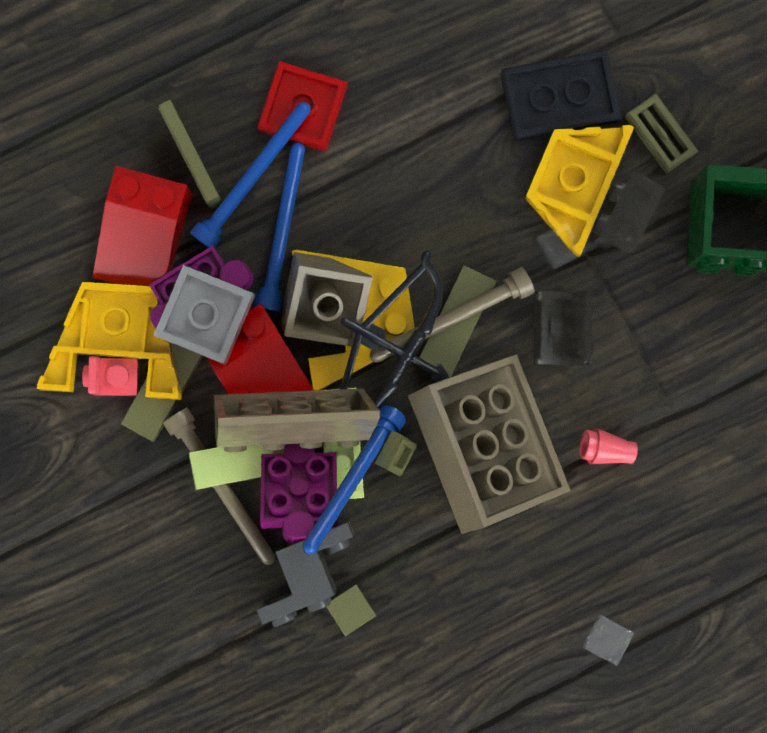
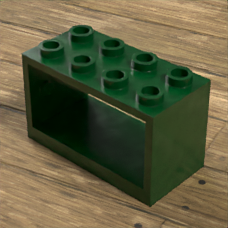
M708 164L691 183L687 266H697V271L701 273H719L720 268L734 269V275L754 276L756 271L767 272V251L711 247L714 196L767 200V169Z

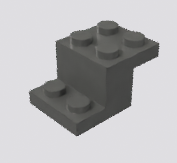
M349 521L338 525V527L331 528L314 554L309 555L303 551L302 546L305 540L276 551L291 592L263 603L257 609L262 625L271 621L273 627H277L295 619V616H297L296 611L307 607L309 613L331 604V596L335 595L337 589L321 550L326 549L327 554L330 555L349 547L348 539L355 535Z

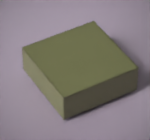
M392 430L375 464L400 477L408 465L417 444Z
M357 584L332 599L331 604L326 606L345 636L376 617V613Z

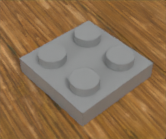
M183 265L154 336L226 365L255 294Z

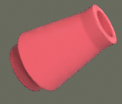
M594 428L593 431H584L579 453L580 458L588 460L589 464H633L637 457L638 447L636 442H630L601 429Z

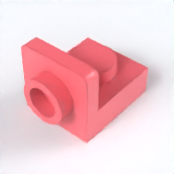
M89 356V365H84L83 385L88 387L89 394L95 396H137L139 392V359Z

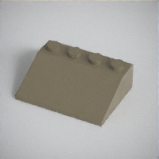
M517 354L428 385L408 395L461 534L485 528L571 491Z
M363 388L214 395L217 447H224L226 452H242L247 450V446L262 445L264 450H281L285 448V444L298 443L301 448L308 449L319 448L322 446V442H337L338 446L343 447L357 446L360 440L370 439L380 419L379 409Z

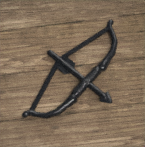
M427 250L421 255V264L361 325L347 317H343L340 321L344 327L356 333L340 389H348L360 344L373 351L382 347L398 356L387 375L386 382L373 400L378 409L399 388L398 382L402 379L410 364L431 374L430 379L432 381H442L449 378L442 364H438L436 367L416 356L426 335L432 333L437 314L442 305L443 283L430 262L431 252ZM426 271L433 283L432 302L418 328L412 332L404 348H401L388 341L385 337V330L374 325L373 322Z

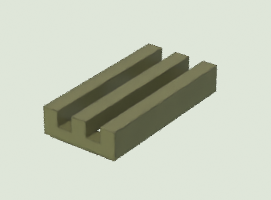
M654 94L625 115L629 124L634 127L637 135L666 174L698 152L657 94ZM650 106L654 108L685 151L683 154H680L663 128L648 110ZM639 114L643 117L645 122L648 124V126L654 132V134L662 143L664 148L670 154V156L673 159L672 161H670L665 152L662 150L657 141L654 139L649 130L638 117Z

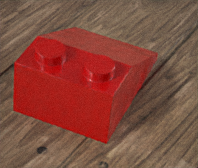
M116 166L105 201L92 278L112 284L149 286V284L169 273L173 266L193 196L189 187L185 184Z
M262 304L248 311L226 365L206 357L228 394L314 391Z

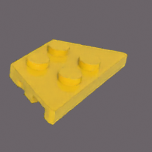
M631 125L601 129L600 127H587L583 130H573L572 128L554 129L525 199L575 256L579 257L587 242L634 127Z

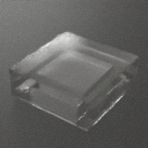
M568 222L561 225V228L556 232L551 229L535 239L553 271L578 257L557 236L558 233L566 230L574 245L578 242ZM585 248L583 249L581 255L586 252Z
M599 614L583 648L618 666L634 632Z

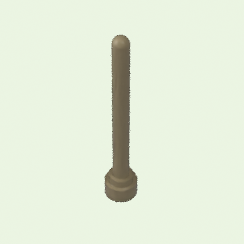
M520 267L508 273L509 277L503 280L504 284L436 317L433 331L431 334L426 335L425 339L509 297L512 299L517 297L523 299L535 293L533 284L525 269ZM418 327L390 340V342L404 348L412 332ZM380 347L374 351L371 350L370 359L378 363L395 354Z
M188 407L163 422L170 436L175 435L177 440L182 439L190 452L206 450L194 432L196 429L193 423L195 418ZM230 485L214 486L213 488L260 560L266 565L272 564L275 561L274 552Z

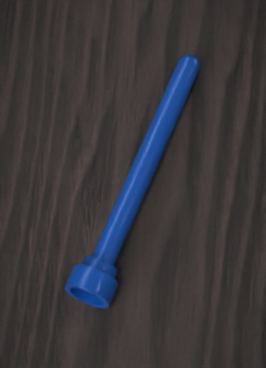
M300 102L209 220L205 218L202 223L198 221L189 232L208 248L211 246L215 248L221 240L219 236L223 232L220 228L309 115L311 108L308 103Z
M299 142L291 146L264 287H260L259 293H255L252 307L254 308L262 304L266 312L270 314H281L284 301L281 298L282 291L278 290L305 153L304 145Z
M384 405L379 409L380 419L373 434L304 541L302 548L306 554L316 553L386 439H388L391 431L400 433L406 423V419L398 409L388 405Z

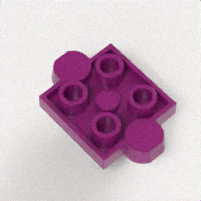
M211 246L149 284L160 302L152 310L150 320L154 327L157 328L183 265L244 290H248L252 285L253 274L247 264L242 261L231 260L224 264L216 249Z
M298 443L285 444L283 454H261V529L282 528L285 541L291 545L306 540L337 491L336 452L315 453L314 448H301ZM338 518L332 527H338Z

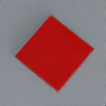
M279 61L257 130L274 136L300 102H306L311 108L310 113L288 141L299 142L304 146L327 152L346 94L348 82Z

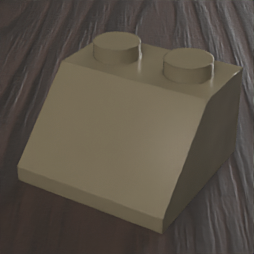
M294 252L279 320L284 336L352 347L356 333L344 327L340 321L343 317H347L360 325L362 324L373 279L372 275L332 258Z

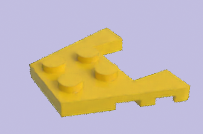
M301 250L292 251V255H294V252L332 258L372 275L373 279L363 322L407 278L406 269L403 267ZM409 288L373 322L374 325L385 330V337L388 341L415 328ZM362 344L359 346L352 374L373 363L370 359L371 349ZM345 346V353L308 358L314 391L322 390L343 378L351 346Z
M82 282L63 324L65 328L58 344L53 347L50 353V362L47 369L38 380L37 389L74 392L77 355L149 359L145 397L181 400L182 394L170 342L154 336L156 328L150 320V314L160 302L151 287Z

